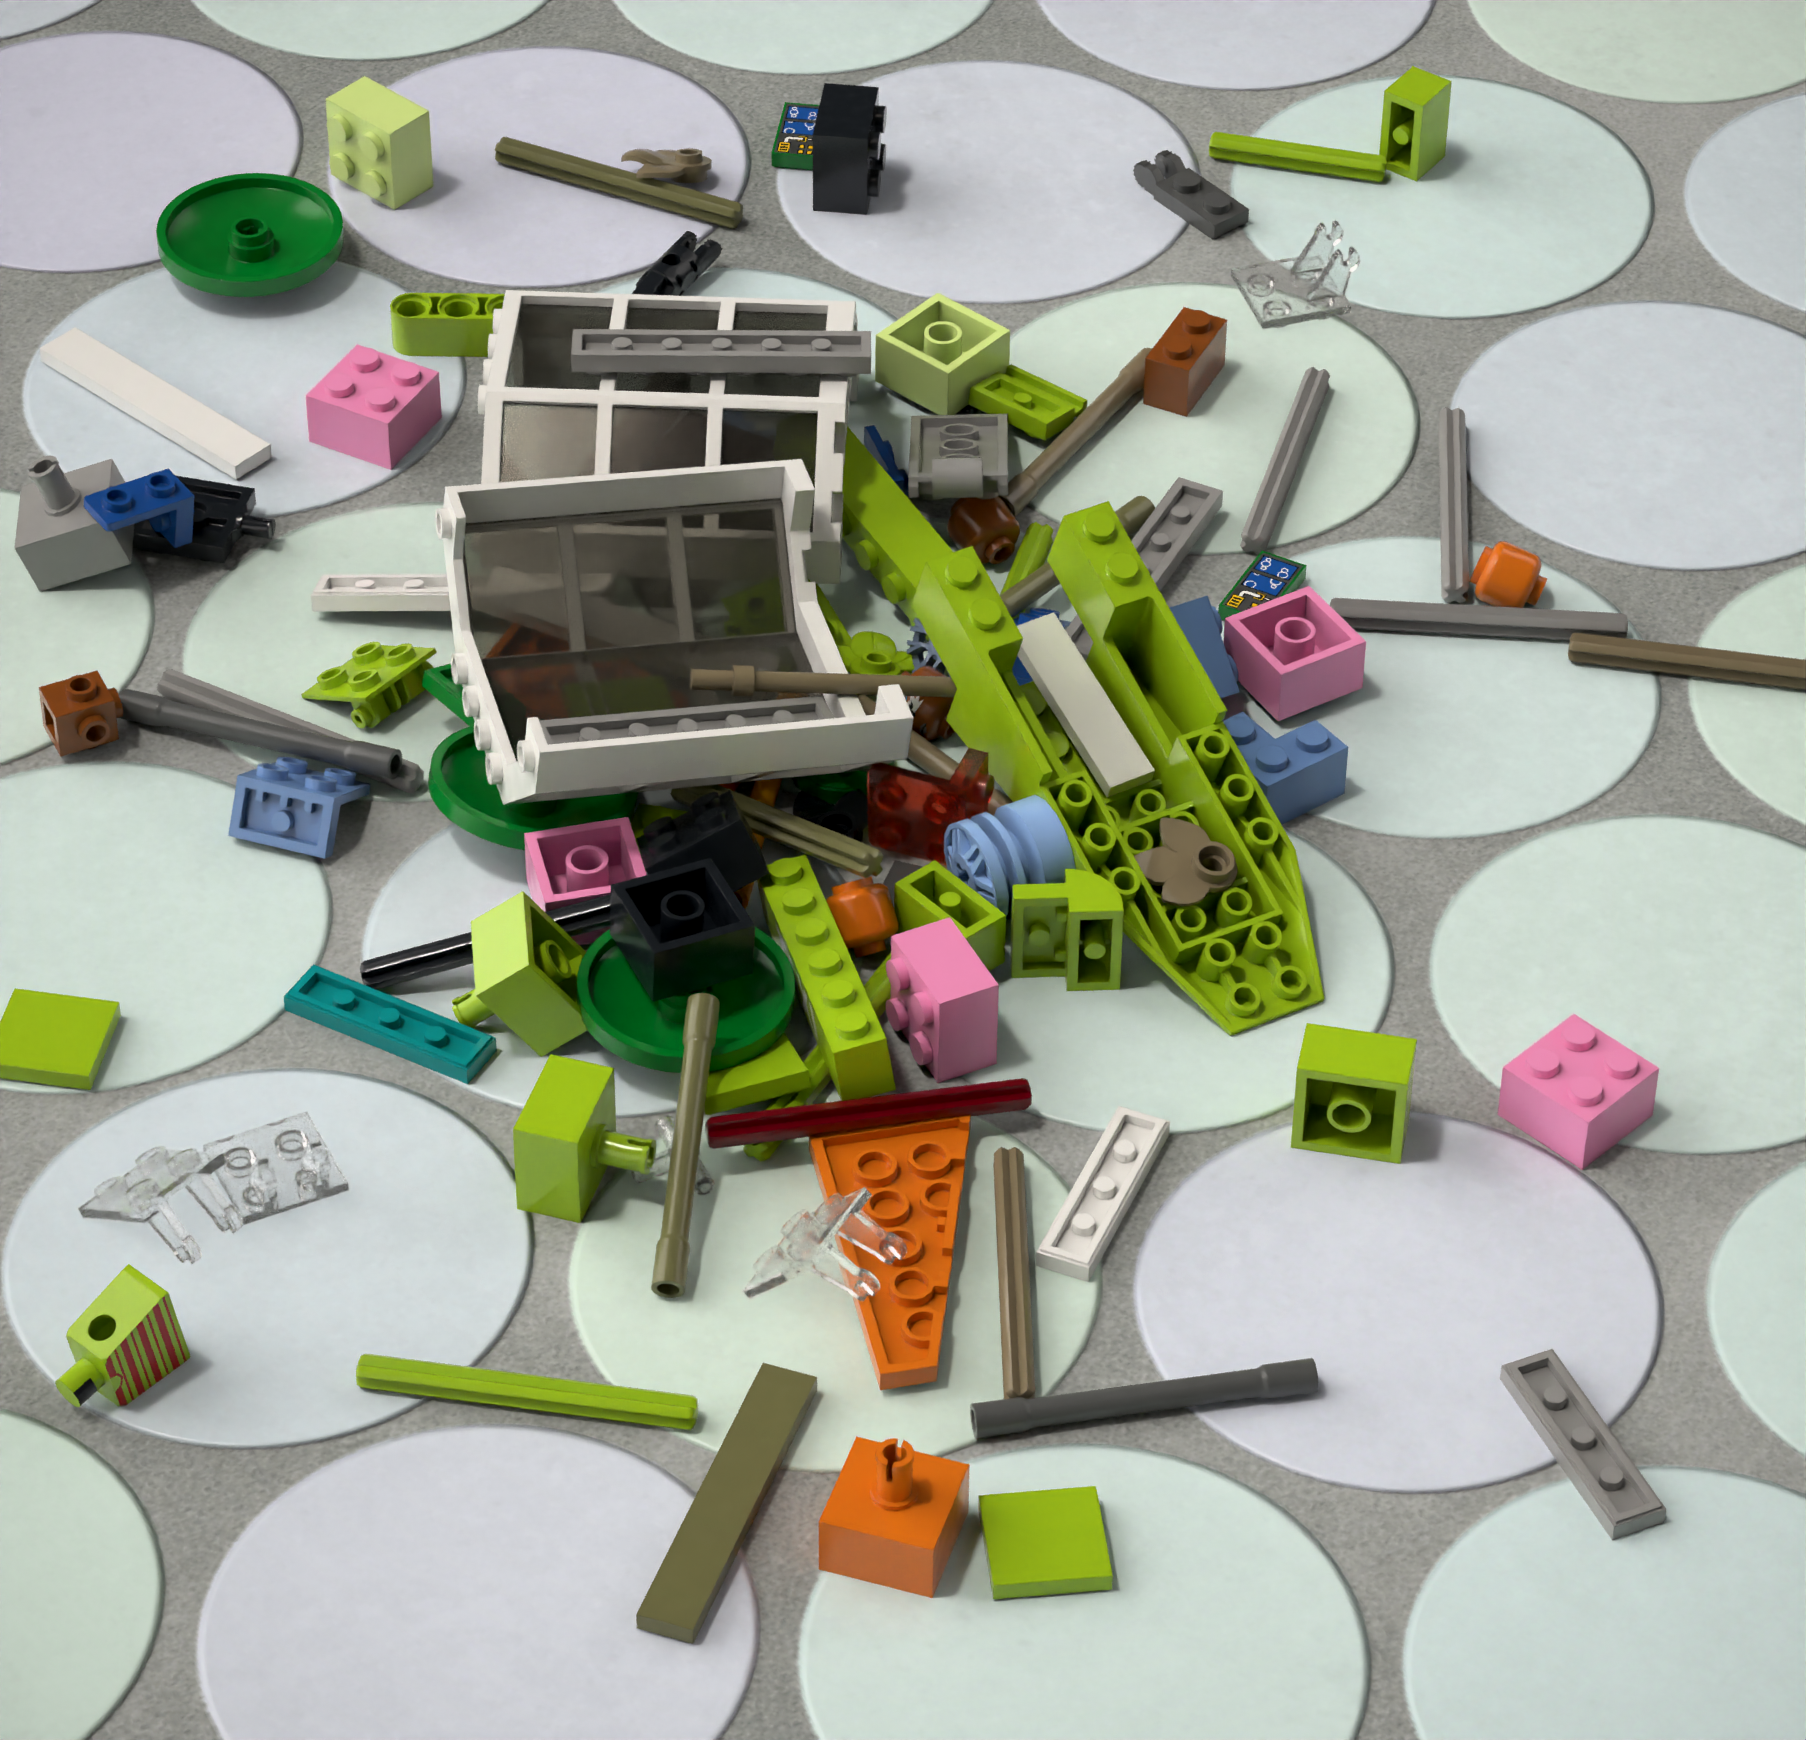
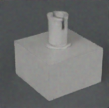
M43 456L34 461L28 469V475L34 483L21 486L15 550L38 590L41 592L130 565L132 560L134 524L108 532L84 508L85 496L125 483L113 459L63 473L57 458L54 456Z

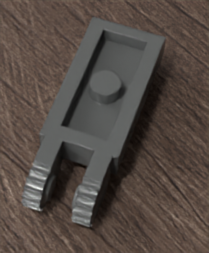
M1164 150L1155 156L1156 159H1154L1155 164L1143 160L1134 166L1133 175L1135 180H1137L1141 187H1144V190L1154 196V200L1212 240L1248 222L1249 209L1190 168L1186 169L1181 158L1175 153L1172 154V151Z

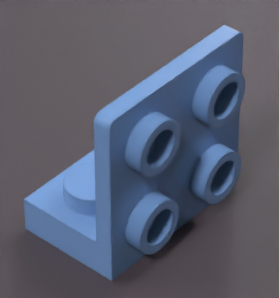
M278 757L275 763L258 764L257 769L237 776L228 836L326 859L333 855L340 806L369 795L371 784L355 780L356 773L345 769L326 768L324 773L307 769L308 762L292 757Z

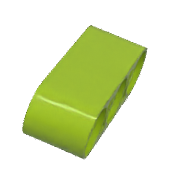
M404 293L399 295L390 304L393 348L398 353L408 356L488 357L489 334H493L494 309H502L505 294Z

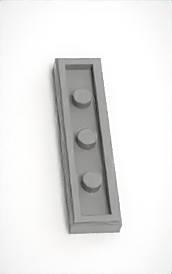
M1553 1349L1501 1366L1500 1380L1612 1540L1664 1523L1665 1506Z

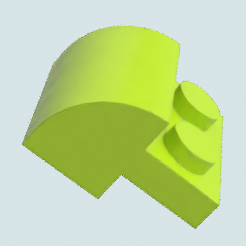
M1065 869L1064 883L1012 885L1011 978L1065 977L1066 991L1120 990L1124 908L1121 895L1115 886L1095 873L1080 869Z

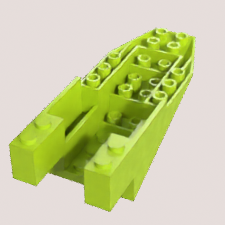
M1107 501L1064 515L1047 559L1093 641L1086 659L1087 665L1155 770L1152 781L1108 798L1034 681L1019 686L1013 675L1012 668L1023 637L973 546L926 561L912 607L957 688L946 721L1013 802L1032 795H1037L1046 800L1056 812L1066 831L1073 851L1076 869L1089 871L1105 878L1120 893L1124 908L1123 933L1230 1036L1323 1002L1324 994L1296 849L1223 722L1227 712L1224 703L1110 502ZM1161 818H1174L1201 827L1207 833L1210 841L1219 842L1227 846L1234 854L1238 872L1233 885L1227 890L1217 893L1209 892L1200 903L1187 907L1174 906L1162 902L1161 893L1163 886H1155L1148 883L1134 855L1163 846L1159 830Z

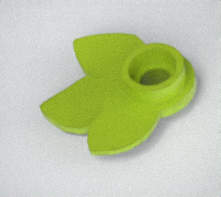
M873 631L858 632L852 637L851 645H836L845 668L850 674L901 675L904 671L912 674V670L915 669L912 655L907 654L905 651H896L894 641L881 633Z

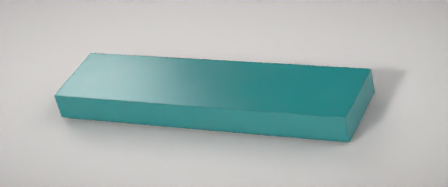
M314 964L283 996L285 1011L465 1084H469L497 1052L496 1037Z

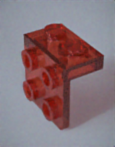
M968 748L950 780L884 763L872 764L867 773L869 842L875 847L931 862L936 860L939 864L946 865L944 834L948 825L988 812V804L994 790V776L988 775V752Z

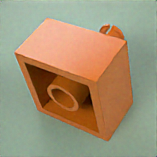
M856 1436L819 1520V1570L933 1598L968 1514L970 1465L914 1451L912 1445L903 1440L901 1447H897L898 1439L896 1438L877 1442Z

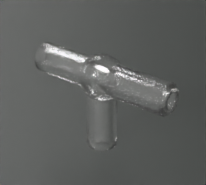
M666 1115L656 1121L655 1130L668 1150L655 1154L654 1163L648 1175L630 1170L635 1182L641 1184L669 1172L675 1124L674 1117ZM699 1151L694 1192L698 1195H706L713 1190L715 1182L700 1160Z

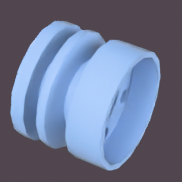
M1037 795L998 807L994 816L984 812L972 816L971 819L967 818L949 824L944 834V855L947 870L1003 912L1007 920L1012 918V885L1064 883L1065 869H1076L1073 851L1062 823L1046 800Z

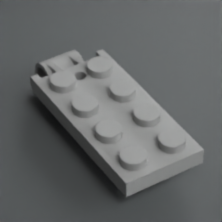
M1007 414L911 416L908 474L909 498L920 496L924 500L967 497L991 499L1000 495H1008Z

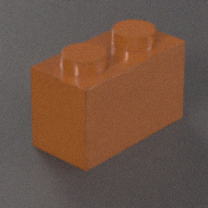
M1183 307L1145 358L1143 404L1185 417L1188 416L1225 365L1227 319L1210 315L1202 310Z

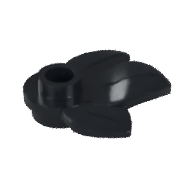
M860 789L846 793L835 805L801 791L795 799L793 815L863 843V829L873 819V807L867 795Z

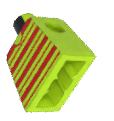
M128 1264L69 1327L66 1338L76 1363L57 1379L55 1384L63 1397L75 1407H80L96 1391L116 1406H126L185 1363L191 1356L169 1293Z

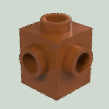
M98 671L76 675L66 680L39 687L43 726L60 757L119 740L117 718L123 717L122 703L117 690L114 687L108 689Z

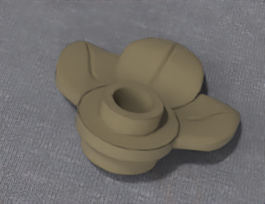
M693 148L679 149L677 151L634 149L626 152L621 157V162L636 161L644 164L637 171L636 178H671L672 181L678 183H699L707 180V171L712 168V160L702 156L701 150Z
M1161 818L1159 830L1163 846L1134 855L1148 883L1155 886H1163L1161 893L1162 902L1174 906L1187 907L1200 903L1209 892L1217 893L1227 890L1233 885L1238 872L1234 854L1227 846L1219 842L1210 841L1207 833L1201 827L1174 818Z

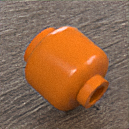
M1500 541L1495 544L1493 549L1485 546L1469 582L1476 585V597L1489 605L1523 608L1526 602L1534 606L1536 605L1547 582V578L1539 575L1542 566L1539 556L1507 541Z
M872 876L831 887L833 895L828 897L826 902L847 949L853 948L856 958L887 950L884 939L895 935L899 929V923L888 887L881 883L874 884Z

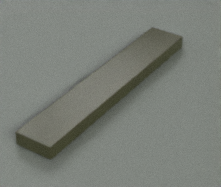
M762 1363L636 1614L638 1629L691 1644L694 1643L817 1392L816 1376Z

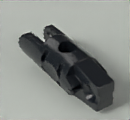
M686 231L642 275L636 283L637 287L632 294L681 296L720 256L723 249L721 244L710 239L694 252L697 244V235ZM633 308L636 316L646 320L651 319L662 310L660 308Z

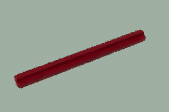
M1021 1078L715 1116L707 1119L705 1133L709 1147L716 1149L809 1137L810 1134L970 1114L971 1116L1026 1110L1032 1103V1094L1028 1080Z

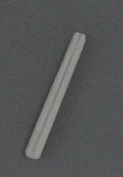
M1311 367L1305 371L1241 534L1242 542L1240 546L1246 553L1253 551L1258 555L1261 551L1267 549L1329 388L1328 380L1330 375L1325 369L1318 371L1316 368Z
M1445 407L1439 412L1438 422L1441 597L1448 603L1452 601L1463 603L1468 598L1469 589L1465 413L1460 408L1451 410Z
M1333 598L1330 602V607L1353 629L1570 640L1572 633L1575 632L1627 638L1628 632L1627 615L1623 613Z
M173 669L163 672L162 678L157 685V691L163 697L177 703L347 741H356ZM403 758L401 770L394 780L356 772L407 793L416 792L424 779V771L419 765Z

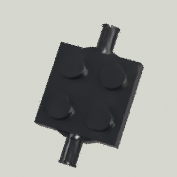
M176 476L194 495L192 542L174 548L160 532H156L147 519L134 524L133 548L152 551L158 554H170L208 562L225 563L235 542L242 536L250 535L271 540L275 533L276 522L273 518L250 516L256 505L255 488Z

